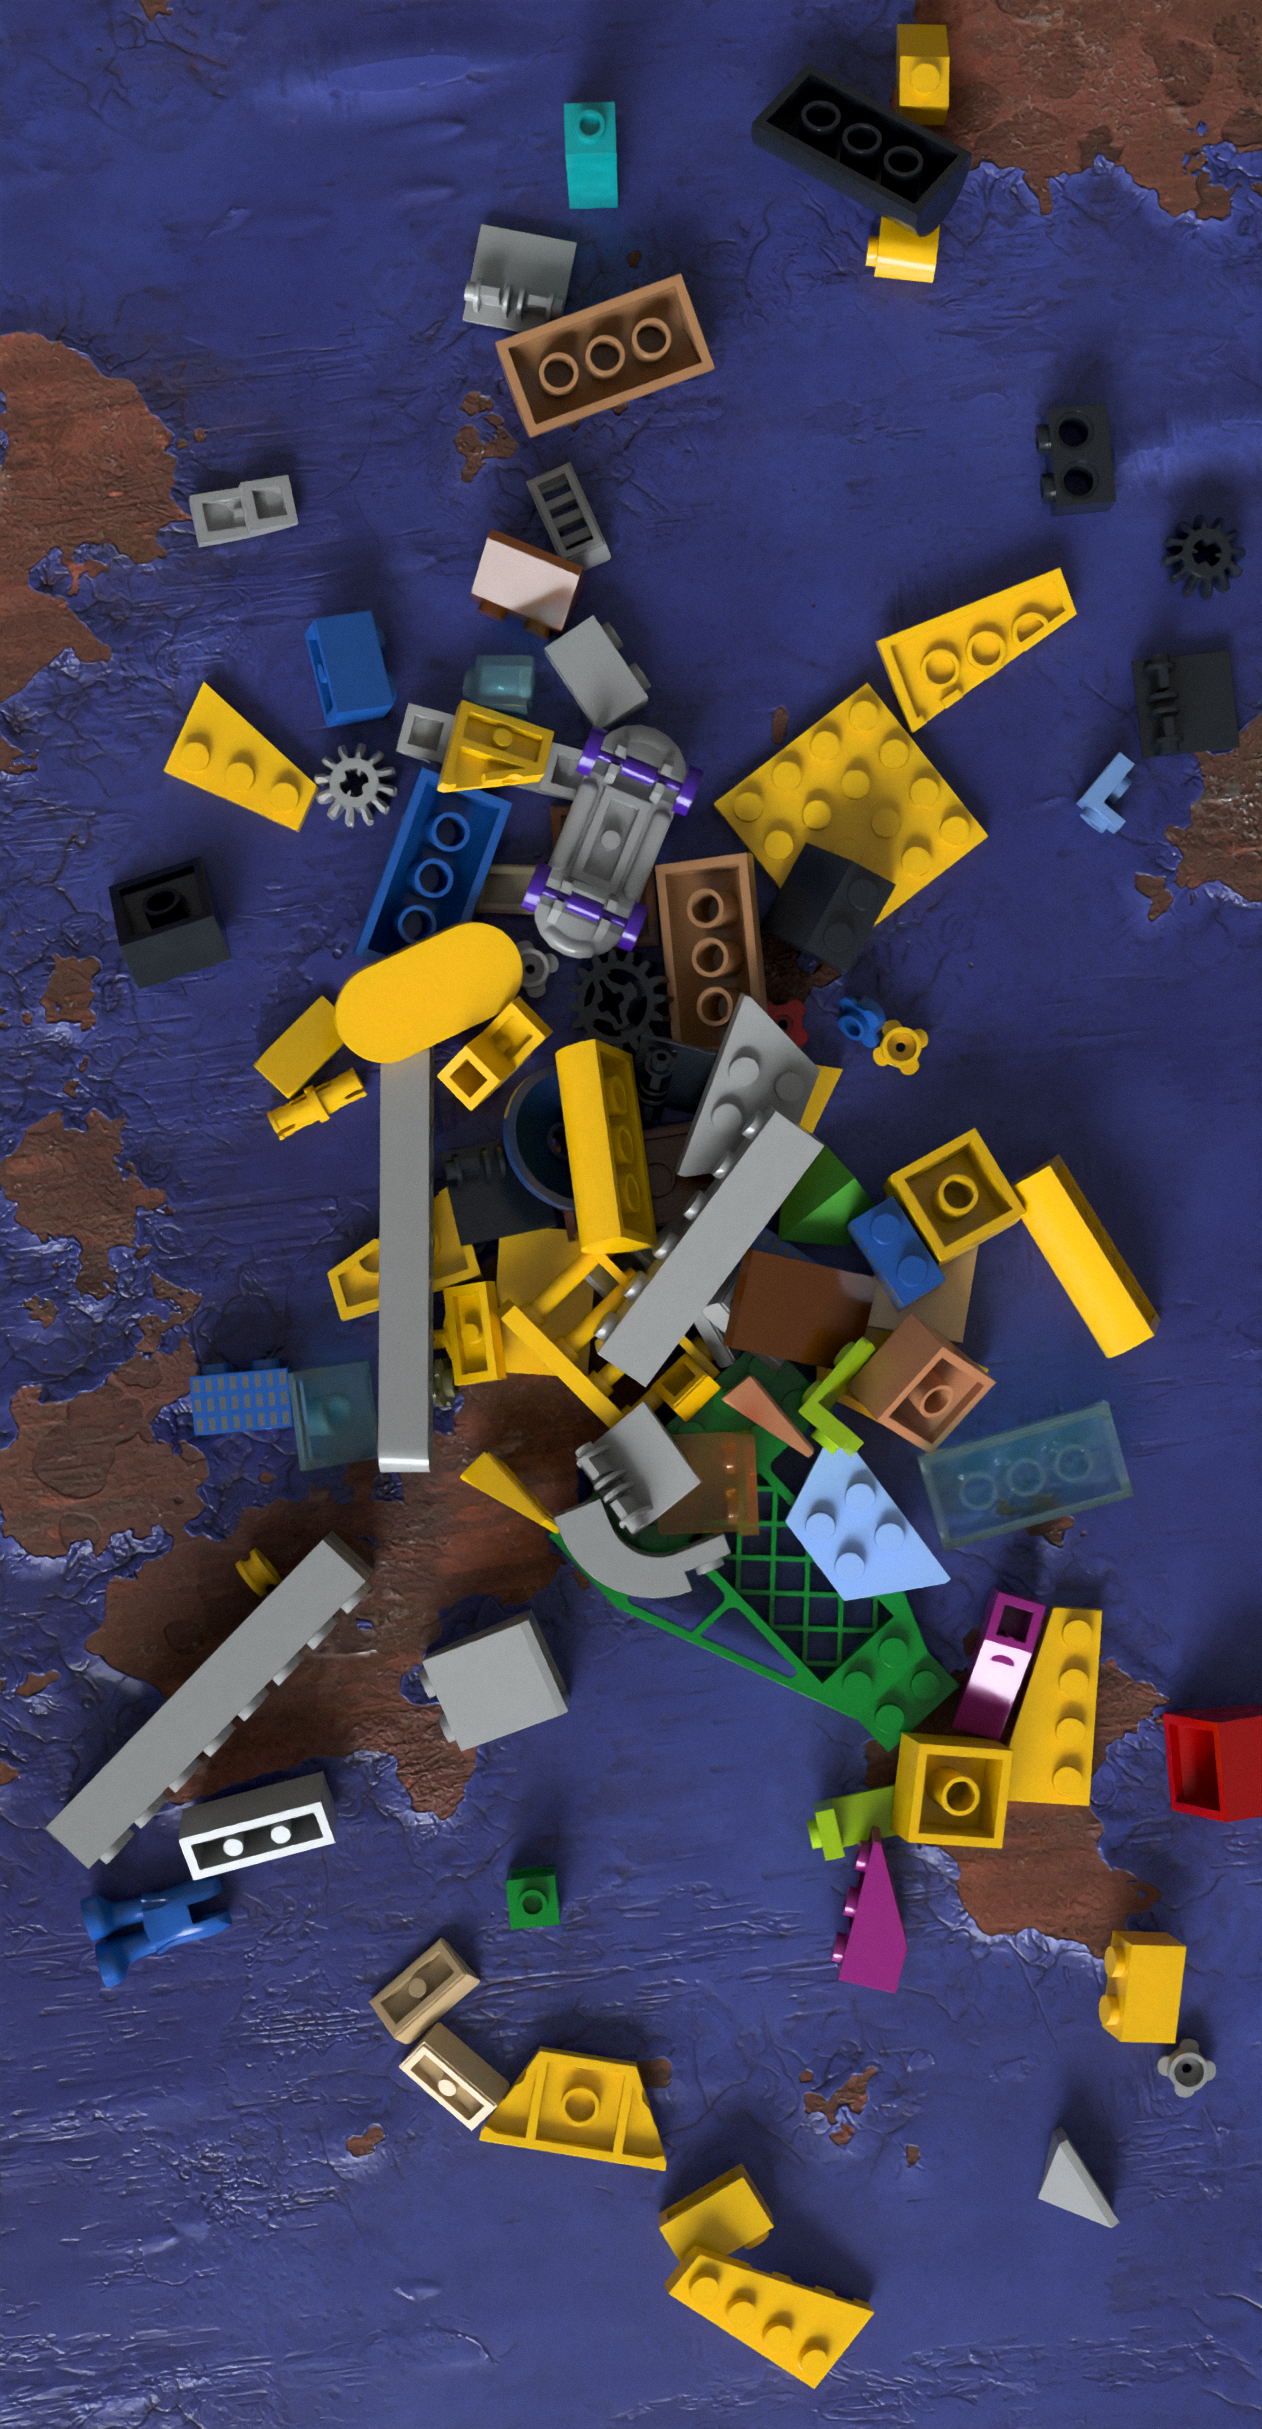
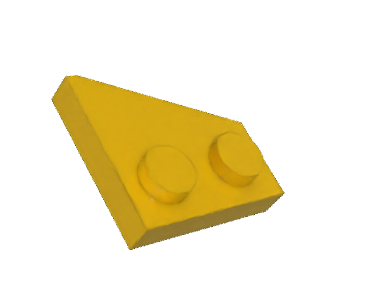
M462 700L456 709L437 791L445 793L539 782L545 774L555 731Z

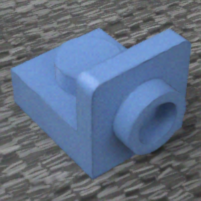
M1121 752L1110 761L1076 803L1083 809L1080 814L1081 818L1100 833L1107 829L1114 834L1126 822L1104 803L1108 799L1115 804L1133 782L1126 775L1135 764Z

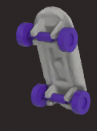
M593 725L575 770L584 776L549 863L547 865L540 861L538 862L521 904V908L534 913L535 923L543 939L550 947L563 955L579 959L592 958L595 954L601 955L610 951L616 944L617 947L631 952L643 926L649 906L640 903V898L674 814L678 813L686 816L704 770L689 765L686 771L685 761L679 747L669 736L656 728L644 725H628L607 734L608 730Z

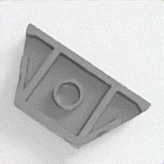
M740 993L674 1170L680 1176L688 1177L712 1173L720 1157L727 1150L734 1153L744 1140L745 1136L741 1134V1131L751 1115L758 1109L764 1113L770 1103L800 1124L820 1069L748 994Z

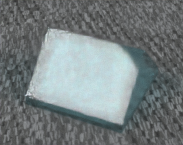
M369 1360L298 1369L287 1373L300 1471H310L378 1458V1425Z

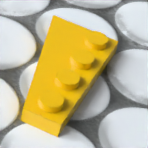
M696 2245L691 2248L664 2283L668 2294L813 2389L817 2387L875 2313L868 2302L856 2298L851 2301L836 2296L834 2291L817 2285L811 2288L793 2282L790 2276L775 2271L769 2274L752 2268L750 2263Z

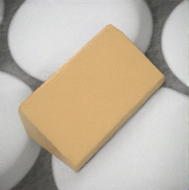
M441 1937L372 1998L369 2003L395 2040L411 2044L477 1986L480 1980L450 1944Z
M439 2022L425 2034L398 2066L471 2131L499 2105L510 2087L509 2082Z

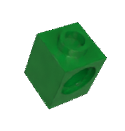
M556 1864L508 1869L506 1889L511 1930L560 1925L562 1911Z

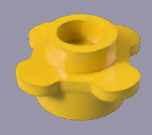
M897 1020L887 1021L882 1028L884 1036L880 1047L873 1051V1059L879 1066L889 1064L899 1068L904 1075H912L919 1069L917 1059L921 1048L928 1044V1036L922 1029L913 1031L902 1027ZM898 1043H903L905 1045V1050L903 1052H898L896 1050V1045Z

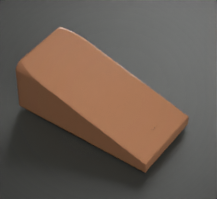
M753 1374L746 1375L721 1396L725 1403L809 1458L814 1453L812 1444Z

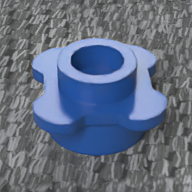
M852 996L843 997L840 1000V1006L843 1009L842 1017L838 1020L840 1030L852 1040H861L866 1047H875L879 1043L877 1032L885 1025V1014L876 1001L866 996H860L857 999Z

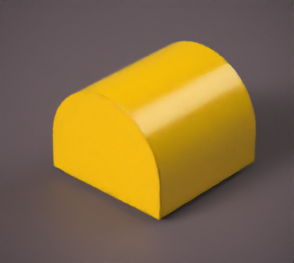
M687 1353L683 1354L651 1386L685 1422L721 1389Z

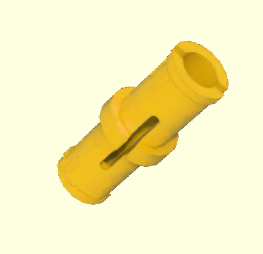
M352 1067L338 1075V1077L316 1088L313 1084L303 1089L304 1094L266 1114L279 1139L283 1140L299 1129L318 1120L321 1123L329 1120V1114L368 1094L358 1074Z

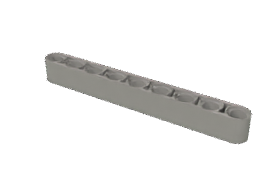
M434 1045L403 1060L393 1063H381L378 1459L381 1473L431 1472L433 1462Z

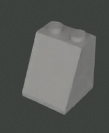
M532 1608L426 1654L422 1660L424 1669L418 1671L428 1697L431 1698L437 1695L444 1711L443 1714L438 1715V1720L447 1741L450 1743L456 1740L461 1752L569 1711L571 1697Z

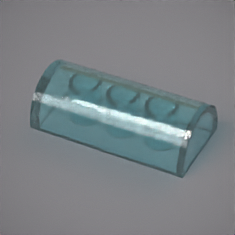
M1106 1400L916 1455L917 1467L926 1501L944 1551L1134 1496L1109 1403Z

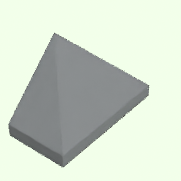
M1062 2126L1054 2130L1038 2199L1113 2228L1120 2222L1111 2204Z

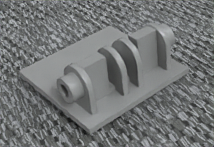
M481 224L470 281H467L464 300L466 304L462 320L516 332H524L562 318L577 243Z
M646 1401L638 1405L595 1443L592 1444L590 1441L575 1452L577 1455L576 1464L584 1470L593 1483L594 1490L600 1493L603 1503L609 1506L619 1520V1526L626 1530L631 1539L636 1537L703 1482Z

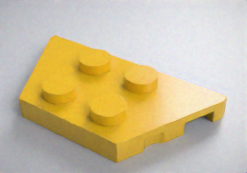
M543 2046L539 2047L499 2105L484 2123L479 2138L480 2141L666 2171L667 2158L637 2062Z

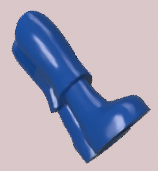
M219 1877L192 1879L164 1891L141 1893L140 1898L127 1901L111 1902L99 1895L82 1898L80 1901L82 1916L92 1941L104 1938L123 1927L143 1921L145 1930L109 1938L96 1943V1960L105 1986L109 1988L123 1982L129 1965L143 1956L156 1951L160 1955L175 1945L210 1937L232 1925L233 1922L228 1908L191 1918L187 1906L221 1893L223 1890Z

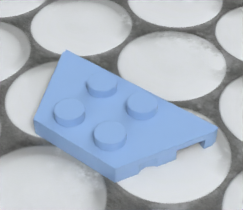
M822 1447L815 1463L804 1480L803 1487L785 1518V1522L842 1599L848 1601L948 1582L951 1578L860 1455L856 1452L851 1458L840 1448L832 1455Z

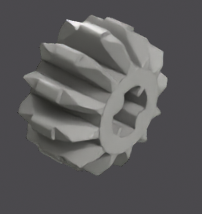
M359 743L357 745L355 758H351L346 746L341 745L338 747V754L342 759L341 762L336 764L328 756L322 759L323 765L331 771V775L316 774L314 781L320 786L330 788L316 795V799L319 804H328L334 801L327 812L328 817L332 820L337 819L346 809L345 824L347 827L353 828L355 826L357 813H362L365 823L371 826L375 821L370 809L376 807L385 815L391 810L386 802L380 799L381 796L396 797L398 795V789L395 786L382 784L395 777L396 771L394 767L379 769L385 759V755L381 751L375 752L366 761L367 746L365 744ZM358 774L362 781L365 777L369 781L362 786L364 794L357 797L354 796L351 790L347 794L344 793V789L350 786L349 777Z

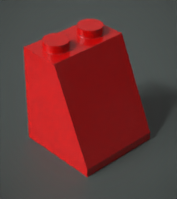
M1262 1704L1163 1713L1171 1810L1226 1823L1262 1816Z

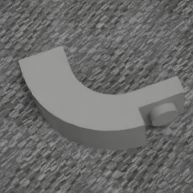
M601 1495L555 1513L554 1516L568 1550L579 1565L603 1585L631 1596L666 1598L692 1591V1585L686 1571L695 1568L697 1575L710 1572L723 1566L725 1563L722 1557L731 1553L722 1530L667 1552H649L638 1549L623 1539L617 1532Z

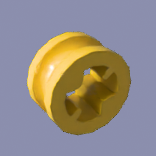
M254 1548L249 1552V1560L243 1561L240 1559L235 1565L251 1589L257 1595L263 1597L268 1593V1585L274 1584L277 1586L282 1580L269 1560L257 1548Z

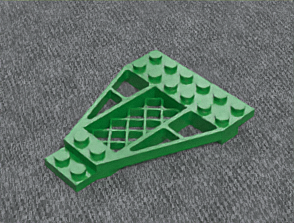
M744 1351L734 1364L729 1365L714 1379L721 1389L687 1422L677 1414L664 1426L703 1482L633 1539L630 1538L625 1529L619 1526V1520L609 1506L605 1504L612 1523L621 1537L634 1547L649 1552H667L692 1543L690 1538L701 1527L702 1538L708 1536V1524L737 1525L736 1553L731 1552L722 1557L727 1560H736L735 1587L718 1569L706 1573L724 1593L723 1600L693 1629H689L629 1600V1595L603 1585L588 1574L574 1559L560 1532L558 1534L551 1532L549 1537L616 1608L849 1717L857 1719L889 1752L900 1742L901 1732L910 1733L960 1685L926 1649L904 1591L863 1598L872 1599L871 1626L843 1625L844 1600L836 1590L810 1589V1562L815 1561L805 1549V1555L776 1554L777 1527H789L785 1520H777L778 1493L790 1506H792L797 1497L771 1470V1463L789 1445L725 1403L721 1396L746 1375L753 1374L803 1433L811 1423L798 1410L804 1405L801 1399L811 1384L787 1359L780 1370L773 1371L750 1352ZM831 1407L828 1411L835 1417L834 1411ZM760 1473L770 1485L748 1483ZM594 1491L585 1501L599 1496L600 1493ZM743 1492H772L771 1519H744ZM738 1494L737 1518H713L720 1509ZM742 1525L771 1526L770 1554L742 1553ZM741 1560L770 1561L769 1588L740 1587ZM776 1561L804 1562L803 1589L775 1588ZM743 1595H769L768 1622ZM775 1596L803 1597L802 1624L774 1623ZM809 1597L838 1598L837 1625L809 1624ZM878 1600L890 1611V1614L879 1624ZM737 1608L795 1668L796 1674L791 1677L702 1635V1633L727 1609ZM775 1630L802 1631L801 1657ZM808 1631L836 1632V1659L807 1658ZM843 1632L868 1633L842 1658ZM809 1666L832 1668L820 1678Z

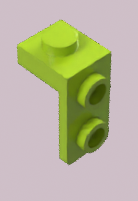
M861 1337L856 1344L849 1342L845 1345L834 1360L833 1364L836 1367L824 1381L821 1379L815 1381L806 1390L801 1399L804 1405L798 1412L816 1428L810 1436L832 1455L840 1448L852 1458L864 1444L856 1434L828 1410L846 1391L847 1384L878 1351L865 1337Z
M895 1784L812 1802L815 1818L806 1820L812 1848L822 1847L825 1860L829 1861L845 1857L843 1847L859 1844L860 1840L868 1841L872 1826L880 1828L882 1838L897 1835L890 1829Z

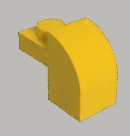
M518 996L480 1035L469 1042L445 1066L437 1077L472 1111L517 1071L553 1031Z

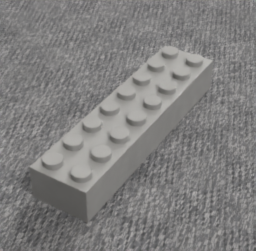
M331 1531L49 1823L46 1829L88 1869L99 1858L107 1865L135 1834L129 1827L135 1823L141 1829L169 1799L163 1793L164 1790L169 1787L176 1793L203 1764L197 1756L204 1751L211 1757L236 1729L231 1721L237 1715L245 1721L264 1702L265 1698L270 1694L265 1688L266 1684L272 1679L279 1686L304 1659V1656L298 1651L305 1644L314 1650L338 1623L332 1616L340 1608L348 1614L372 1588L366 1580L374 1570Z

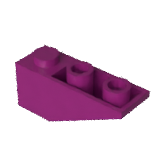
M992 1586L951 1725L953 1728L999 1741L1033 1653L1046 1605L1041 1600Z
M872 1826L869 1840H860L858 1844L854 1869L861 1871L857 1887L848 1886L842 1915L849 1916L845 1933L837 1931L835 1934L830 1960L837 1962L838 1980L896 1994L908 1948L906 1930L880 1828Z

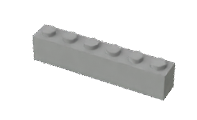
M771 1103L764 1113L758 1109L751 1115L741 1131L745 1138L734 1153L727 1150L720 1157L711 1173L716 1177L705 1193L698 1190L690 1198L682 1211V1215L686 1219L675 1234L669 1230L662 1236L653 1250L652 1255L656 1259L646 1273L639 1270L631 1278L623 1292L627 1299L616 1314L611 1310L608 1311L594 1331L593 1335L597 1337V1340L594 1342L597 1354L644 1387L649 1384L824 1147L818 1137Z

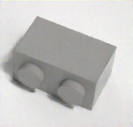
M592 615L546 646L544 650L547 659L592 726L595 725L609 731L648 705V696L645 691L651 685L635 662L627 666L618 652L619 649L624 647L623 643L609 622L600 626L594 615Z

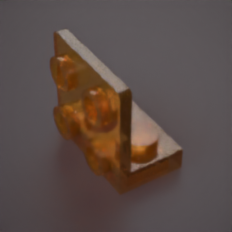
M753 1430L669 1434L703 1482L658 1518L659 1533L668 1535L738 1531L739 1536L759 1535L755 1434Z

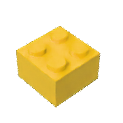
M976 1128L893 1173L882 1187L888 1198L891 1196L895 1198L938 1267L1015 1225L1026 1213Z
M901 1732L890 1829L910 1843L1002 1849L1013 1750L997 1740L989 1738Z

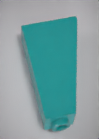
M615 102L564 103L565 158L569 209L618 208Z

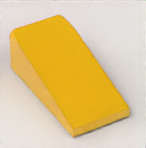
M323 995L253 1064L265 1078L291 1100L344 1044L335 1027L334 1006Z
M483 1452L461 1474L460 1478L480 1491L555 1534L560 1532L554 1516L508 1465L493 1454Z

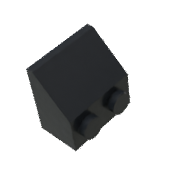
M806 842L765 916L760 930L845 976L854 963L896 884L852 860Z
M201 856L109 887L119 947L139 989L165 983L172 978L202 968H210L220 962L232 959L226 929Z

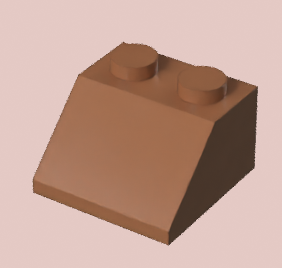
M911 1313L893 1331L888 1340L846 1387L876 1421L931 1455L996 1381L943 1334Z

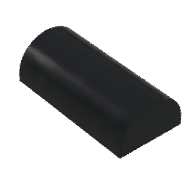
M809 63L752 122L751 136L753 143L757 147L919 237H926L931 234L948 215L963 188L971 165V152Z

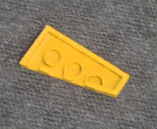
M1060 568L1053 569L875 641L910 733H914L925 725L927 721L950 707L985 679L990 678L1011 660L1030 649L1077 614Z
M1051 1605L1032 1663L1033 1668L1026 1690L1023 1691L1018 1707L1019 1712L1011 1736L1006 1744L1008 1748L1013 1750L1008 1801L1089 1806L1102 1625V1610L1100 1608Z

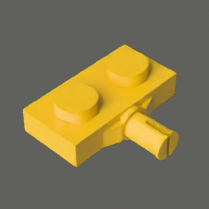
M483 1281L443 1288L446 1314L443 1329L433 1330V1339H435L433 1341V1350L446 1348L452 1361L455 1386L507 1379L500 1320L495 1312L498 1309L495 1281Z

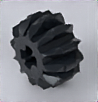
M1197 515L1193 521V528L1188 523L1181 521L1175 527L1178 537L1167 536L1164 540L1163 546L1172 554L1163 556L1160 560V565L1164 568L1176 569L1166 581L1172 586L1182 579L1186 583L1182 589L1183 597L1188 598L1197 586L1201 599L1209 600L1212 597L1213 587L1218 592L1225 594L1231 588L1228 578L1238 579L1242 575L1243 569L1234 561L1242 559L1246 555V551L1241 547L1230 546L1239 536V532L1236 529L1231 530L1226 535L1220 532L1224 526L1223 518L1217 517L1211 527L1208 528L1204 515ZM1208 551L1212 555V559L1208 563L1205 561L1198 565L1193 557L1197 552L1201 554Z

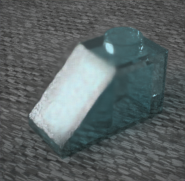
M477 655L475 669L468 667L466 669L463 697L470 698V703L517 719L530 721L537 678L535 658L527 655Z

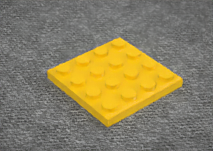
M868 682L713 805L749 852L753 854V857L779 890L806 842L852 860L896 884L874 926L988 837L987 833Z

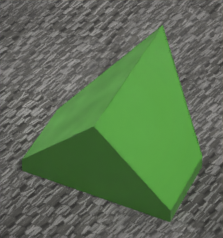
M821 1140L824 1147L781 1204L778 1240L845 1247L852 1241V1238L846 1231L850 1222L875 1207V1205L856 1178Z

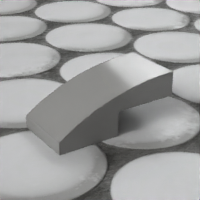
M288 475L240 482L238 488L194 494L189 497V505L199 548L255 537L289 528L299 523Z

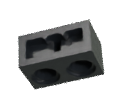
M1106 403L1047 409L1042 418V424L1035 426L1036 451L1038 455L1045 454L1047 473L1040 474L1042 503H1050L1051 517L1110 511L1116 502ZM1066 426L1077 428L1083 436V444L1075 447L1066 445L1059 436V430ZM1069 475L1081 476L1088 484V493L1081 496L1071 494L1065 488L1064 478Z

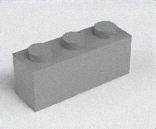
M322 1771L184 1808L182 1810L178 1840L193 1880H198L336 1843L338 1812Z

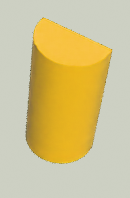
M597 1039L582 1041L561 1048L555 1053L581 1251L590 1254H612L655 1248L658 1241L632 1054Z
M1056 1155L1010 1184L1026 1211L1021 1218L1105 1356L1107 1358L1115 1357L1155 1336L1161 1321L1160 1317L1060 1155Z

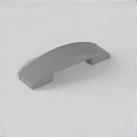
M408 703L396 752L442 767L455 715ZM552 742L545 774L541 780L535 783L508 786L573 801L584 776L575 771L583 750Z

